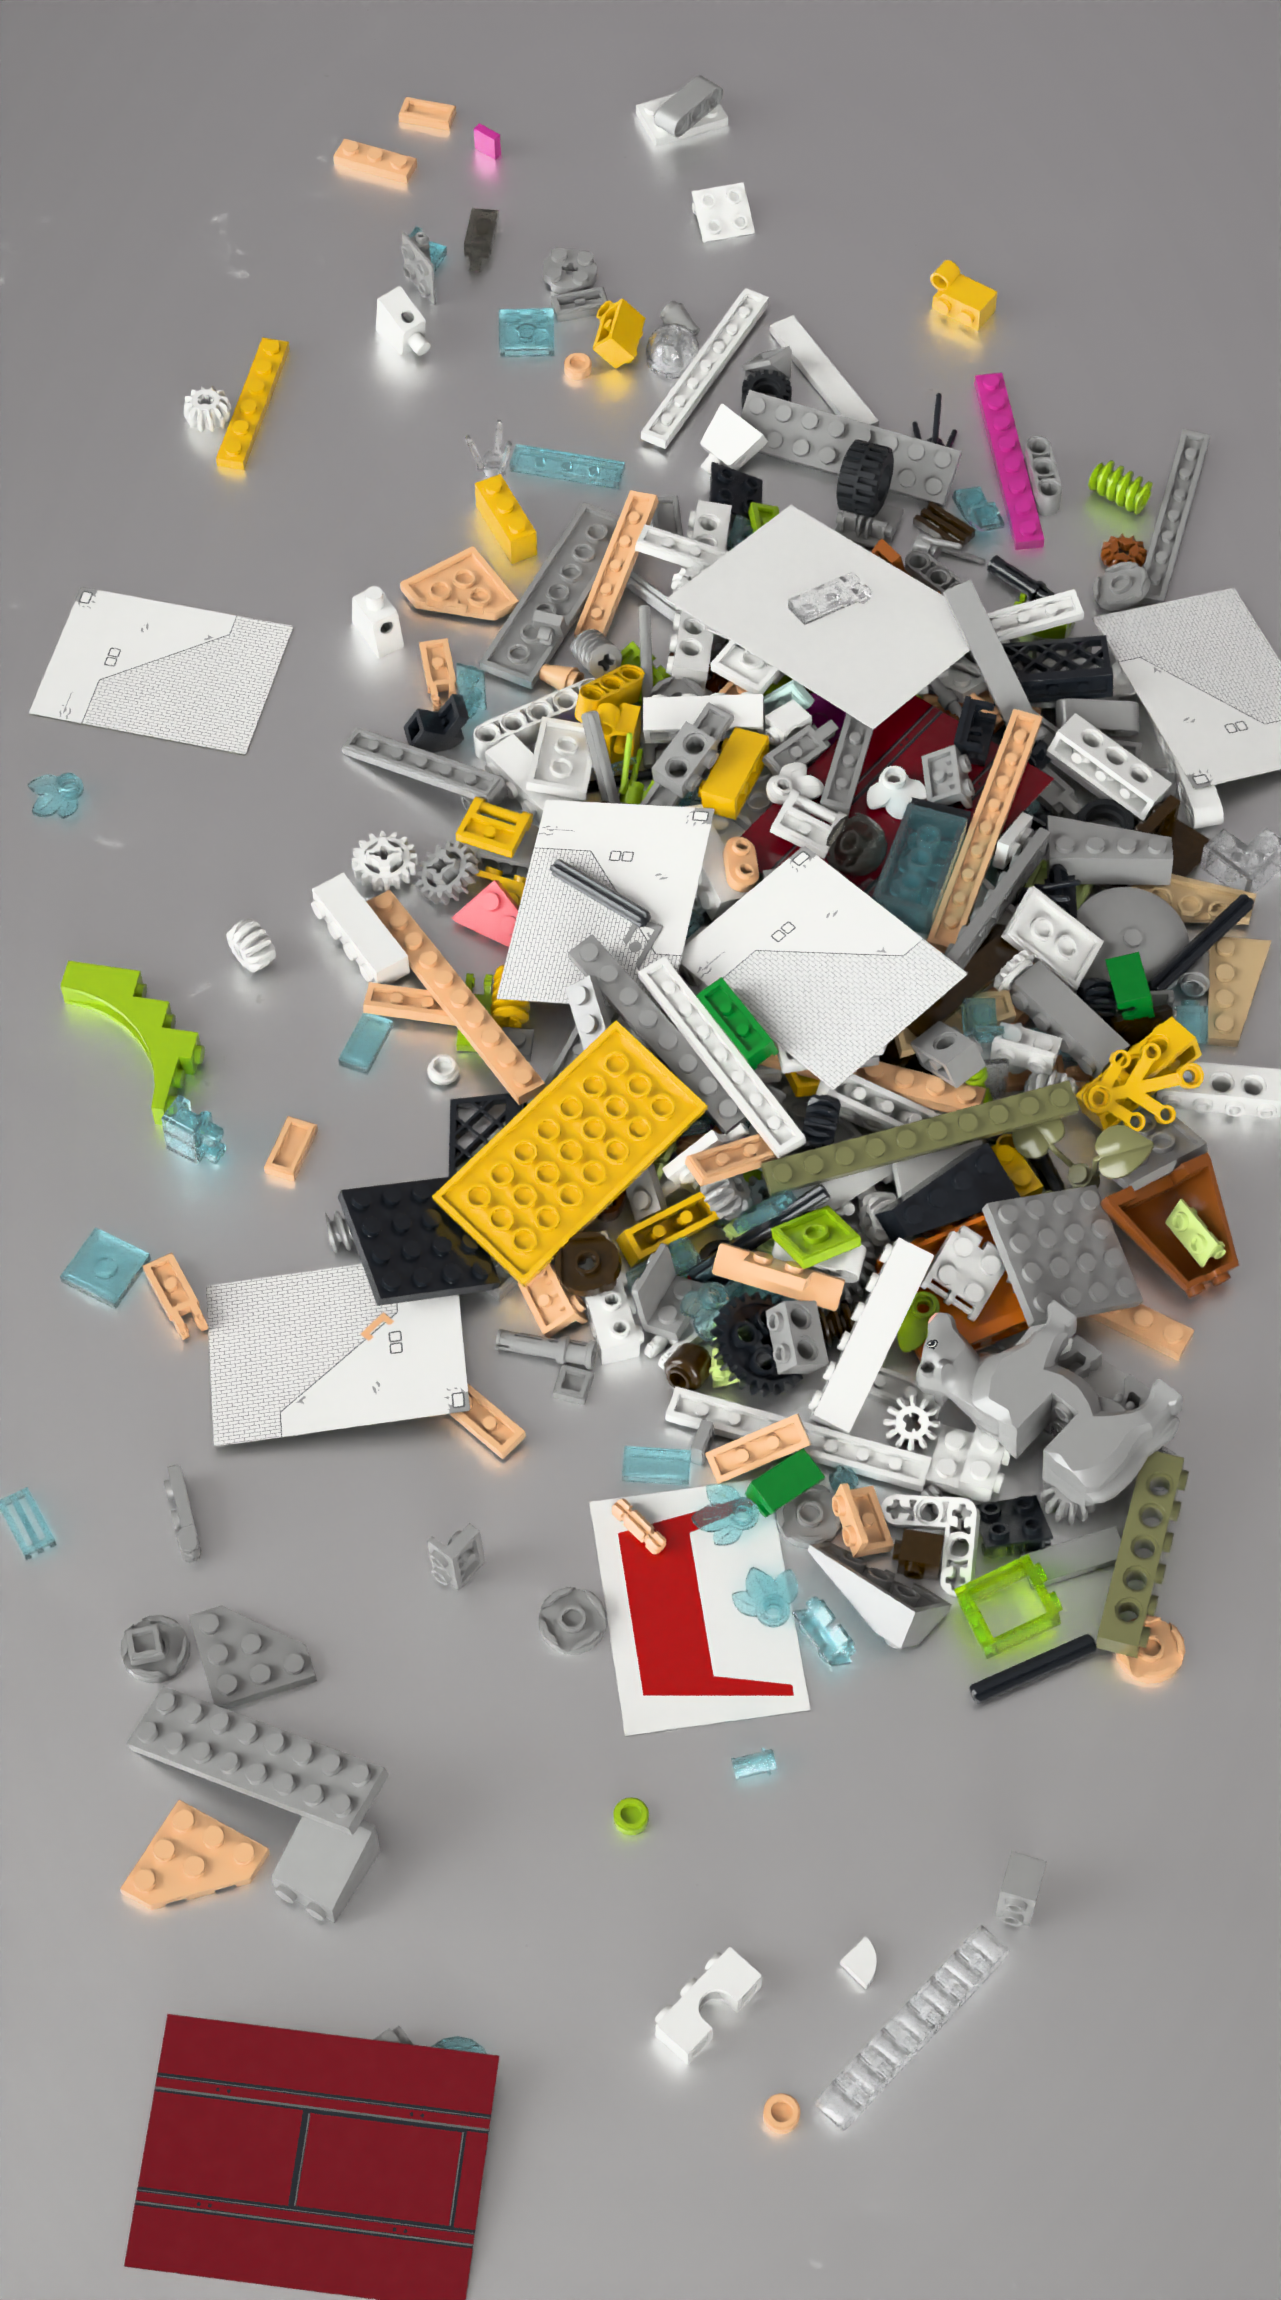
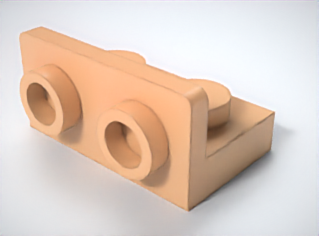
M549 1263L525 1288L519 1282L517 1283L544 1336L551 1338L575 1320L582 1325L588 1322L584 1310L587 1309L584 1301L580 1296L568 1293L556 1274L555 1265Z

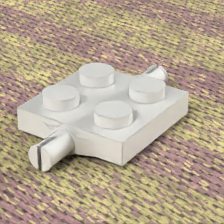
M740 1123L728 1134H718L714 1130H710L664 1166L662 1170L669 1179L661 1185L664 1199L678 1188H684L693 1194L700 1192L702 1186L698 1184L686 1166V1157L744 1138L749 1134L746 1126Z

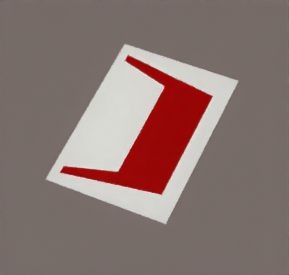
M753 1480L589 1502L625 1736L811 1710L775 1513L765 1518L751 1500L745 1496V1492ZM626 1499L633 1506L632 1510H637L654 1527L655 1532L659 1531L666 1538V1546L658 1554H652L645 1547L646 1543H641L623 1525L625 1522L619 1521L612 1514V1506L618 1500Z

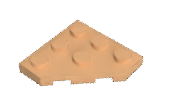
M474 546L400 582L401 591L416 609L496 621L512 613L519 602Z
M178 1800L120 1889L122 1894L154 1910L165 1907L167 1903L187 1898V1900L213 1894L216 1893L215 1890L233 1885L237 1887L243 1886L253 1881L270 1854L269 1848L187 1803Z

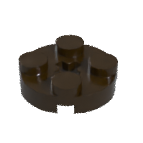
M592 1231L578 1233L568 1239L569 1243L565 1245L563 1250L562 1248L559 1249L555 1258L556 1274L568 1293L590 1297L599 1295L604 1291H611L617 1284V1278L622 1267L621 1256L615 1244L606 1239L605 1235ZM587 1258H592L593 1262L596 1263L590 1270L580 1268V1265L586 1263Z

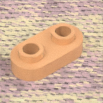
M730 838L723 850L726 881L732 889L738 892H749L756 886L759 879L755 847L746 838Z

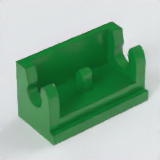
M1139 952L1105 959L1118 1009L1136 1007L1132 1011L1123 1012V1019L1134 1020L1147 1016L1148 1018L1155 1017L1152 997Z
M802 1448L753 1480L749 1484L745 1496L751 1500L757 1510L766 1518L814 1485L822 1482L825 1479V1475L805 1449Z

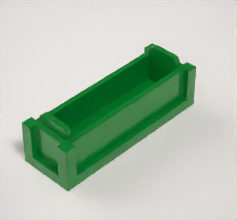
M722 977L696 995L753 1070L759 1068L757 1065L772 1054L775 1056L779 1053L773 1040Z

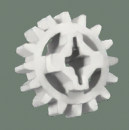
M381 831L380 837L377 838L371 833L369 834L370 841L360 840V848L353 849L354 858L351 860L355 878L361 879L362 886L364 887L371 883L372 889L375 892L379 886L384 887L385 892L393 885L399 890L401 889V881L409 884L411 882L410 875H416L417 873L416 865H418V859L415 853L414 844L408 845L406 836L400 840L397 839V832H393L390 837H387L385 832Z

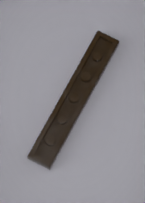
M1003 932L972 956L963 969L967 972V976L907 1027L916 1037H919L938 1021L944 1023L994 982L995 976L1006 965L1007 961H1010L1014 955L1020 952L1001 937Z

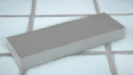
M1116 1526L1021 1555L1020 1563L1031 1589H1038L1115 1565L1121 1537Z

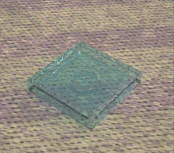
M95 1227L61 1274L60 1279L62 1283L116 1309L143 1272L142 1266L149 1263L151 1257L149 1253Z

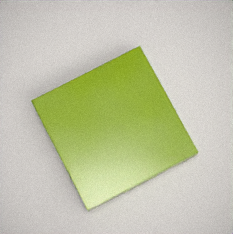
M829 1205L771 1228L772 1238L803 1269L861 1246L860 1235Z

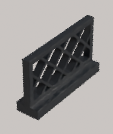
M1106 635L1001 643L1006 654L1011 655L1009 661L1029 703L1056 702L1057 700L1067 698L1094 699L1113 697V669L1110 664ZM1101 646V649L1095 654L1085 650L1088 647ZM1059 649L1071 651L1065 657L1056 653ZM1033 651L1041 653L1035 659L1026 655L1028 652ZM1080 656L1087 661L1079 665L1072 660ZM1048 658L1057 662L1051 668L1043 664ZM1019 660L1027 664L1022 670L1013 666ZM1095 664V665H1097V666H1099V667H1101V668H1090V667ZM1063 667H1067V668L1071 669V670L1060 671ZM1034 669L1040 671L1039 673H1031Z
M510 1093L450 1099L448 1177L454 1176L457 1173V1167L464 1160H470L474 1157L471 1154L482 1143L486 1145L489 1142L487 1138L497 1129L502 1130L529 1102L518 1105ZM506 1104V1110L497 1119L488 1113L494 1105ZM462 1108H473L477 1111L466 1122L458 1117V1111ZM484 1117L492 1124L479 1134L472 1126ZM466 1132H469L476 1139L466 1149H463L458 1145V1140Z

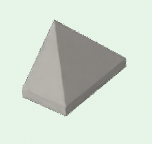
M790 346L762 352L742 365L744 371H760L761 374H764V370H769V374H772L773 371H778V377L783 374L786 378L791 379L792 350Z

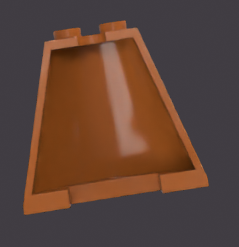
M1208 1152L1182 1163L1169 1175L1155 1180L1134 1191L1132 1186H1129L1105 1197L1100 1202V1206L1108 1214L1109 1218L1189 1298L1205 1291L1204 1285L1210 1282L1215 1287L1229 1280L1231 1276L1228 1272L1239 1266ZM1180 1199H1183L1189 1207L1195 1208L1197 1215L1208 1227L1209 1232H1212L1219 1241L1224 1243V1250L1226 1252L1220 1259L1210 1257L1204 1267H1200L1166 1225L1165 1221Z

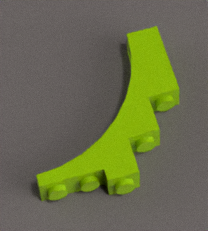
M68 961L60 985L64 1002L88 1008L110 1018L126 1029L142 1046L154 1070L155 1088L151 1105L154 1122L157 1125L167 1126L170 1115H175L178 1105L176 1094L178 1088H183L185 1074L195 1075L197 1065L202 1064L204 1060L205 1047L200 1043L198 1032L175 1029L176 1016L171 1012L169 1001L146 998L147 984H143L141 971Z

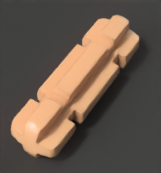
M626 1499L618 1500L612 1506V1514L619 1521H624L623 1525L641 1543L645 1542V1547L652 1554H658L666 1546V1538L659 1531L655 1532L654 1527L637 1510H632L633 1506Z

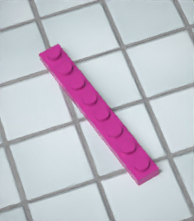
M1003 374L975 375L974 385L1015 550L1044 547V536Z

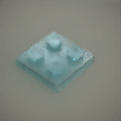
M553 308L499 309L500 357L555 356Z

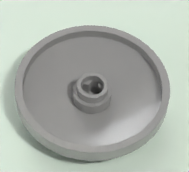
M1132 887L1106 889L1090 897L1077 910V920L1084 926H1088L1090 931L1104 941L1083 979L1100 978L1110 981L1105 959L1139 952L1148 982L1189 943L1186 927L1178 913L1162 898L1146 890ZM1180 977L1166 990H1172L1179 982Z

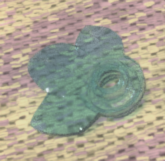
M63 773L58 777L48 774L32 780L28 784V788L39 796L32 808V813L39 817H49L57 813L62 819L71 816L78 809V798L84 791L82 780L73 773Z
M705 1283L698 1291L688 1292L681 1301V1314L694 1318V1329L704 1341L708 1342L716 1338L710 1333V1330L717 1326L713 1319L720 1314L719 1309L729 1301L728 1291L720 1283Z
M711 1484L706 1486L710 1505L696 1512L691 1518L692 1522L702 1531L714 1532L713 1541L715 1545L726 1546L738 1541L744 1530H749L757 1524L759 1509L749 1498L740 1497L734 1487L723 1484ZM740 1512H745L748 1514V1517L741 1519L736 1515Z
M756 1567L750 1568L746 1578V1590L732 1594V1600L736 1609L746 1616L757 1617L767 1627L782 1626L789 1619L790 1604L798 1595V1583L791 1569H788L774 1580ZM774 1608L779 1611V1614L773 1616L769 1615L767 1611Z

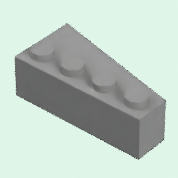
M1048 815L1046 830L1051 831L1046 853L1047 878H1049V871L1052 866L1061 864L1067 870L1068 876L1075 875V880L1079 879L1081 884L1170 885L1173 866L1172 837Z

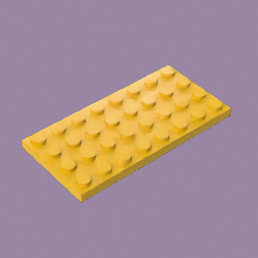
M616 1020L448 1180L432 1198L525 1288L556 1257L559 1249L562 1248L563 1250L565 1245L569 1243L568 1239L581 1233L708 1110V1106Z

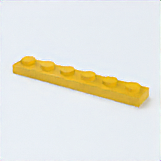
M262 337L216 457L217 466L240 470L245 469L289 353L288 341Z

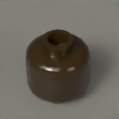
M684 1343L678 1346L665 1363V1374L669 1384L673 1388L676 1386L691 1391L699 1389L710 1376L711 1356L703 1346L694 1343Z

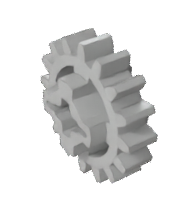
M447 841L445 848L438 844L436 845V852L434 854L427 852L426 855L429 859L426 862L422 861L419 863L423 870L416 873V876L420 879L416 886L428 900L435 904L442 901L445 905H448L452 897L458 901L459 893L467 894L469 892L468 884H475L476 881L472 876L479 873V869L475 866L479 863V860L474 856L475 853L460 841H457L454 845Z

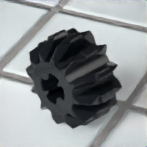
M1100 978L1083 979L1076 995L1110 1026L1109 1018L1114 1017L1117 1013L1115 1009L1117 1003L1111 981Z
M813 1094L809 1098L802 1130L806 1137L805 1146L816 1149L834 1143L841 1107L839 1099L823 1094L821 1096Z

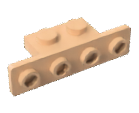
M721 1243L718 1246L712 1270L714 1275L792 1299L816 1301L818 1307L836 1311L839 1307L845 1280L809 1268L803 1269L797 1262L782 1261L765 1252H753L726 1243Z

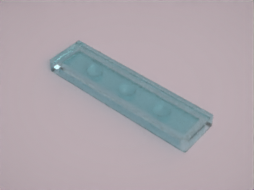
M516 444L509 464L510 471L613 489L620 488L625 471V462L520 444Z

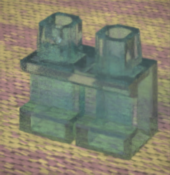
M178 1095L161 1118L163 1132L165 1133L166 1149L197 1165L203 1158L217 1164L226 1152V1145L220 1142L224 1135L223 1128L213 1123L211 1112L203 1111L197 1115L191 1111L190 1100Z

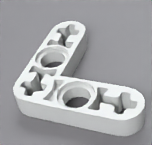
M901 1494L887 1497L883 1501L881 1509L886 1522L891 1526L897 1528L945 1530L941 1586L953 1598L959 1599L968 1596L973 1590L980 1525V1511L977 1506L969 1499ZM897 1503H900L903 1509L914 1510L915 1521H912L913 1516L909 1513H900L898 1519H895V1516L890 1513V1509H895ZM928 1504H935L939 1508L938 1517L930 1522L924 1521L922 1518L923 1508ZM963 1507H966L972 1513L971 1517H965L964 1528L967 1531L971 1530L970 1534L960 1532L961 1520L955 1516L956 1513L962 1512ZM960 1539L967 1540L969 1543L968 1553L963 1557H955L952 1554L954 1542ZM951 1562L959 1565L968 1564L967 1568L960 1566L959 1574L965 1580V1584H960L958 1590H955V1587L949 1584L950 1580L956 1579L957 1568L950 1566Z

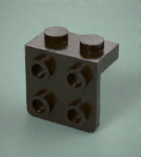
M1170 795L1163 803H1157L1146 822L1141 821L1134 831L1172 837V874L1189 877L1213 851L1214 842L1177 819L1180 800Z

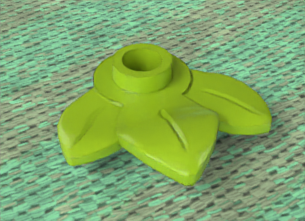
M920 1291L916 1293L899 1328L897 1341L902 1352H911L918 1349L927 1339L928 1321L930 1317L935 1313H939L940 1310L938 1299L930 1292ZM925 1304L929 1307V1311L920 1313L917 1307Z

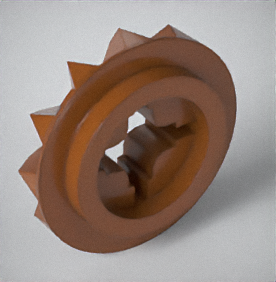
M1123 533L1119 538L1111 536L1108 542H1103L1101 549V559L1107 567L1120 562H1135L1139 567H1142L1147 557V550L1144 549L1143 541H1136L1134 535L1130 538H1125ZM1119 549L1123 551L1129 550V555H1126L1124 552L1119 554Z

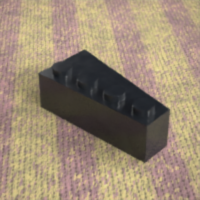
M985 1143L968 1149L876 1213L875 1216L890 1241L894 1242L898 1238H909L980 1213L987 1203L1020 1198L1021 1196L990 1145Z

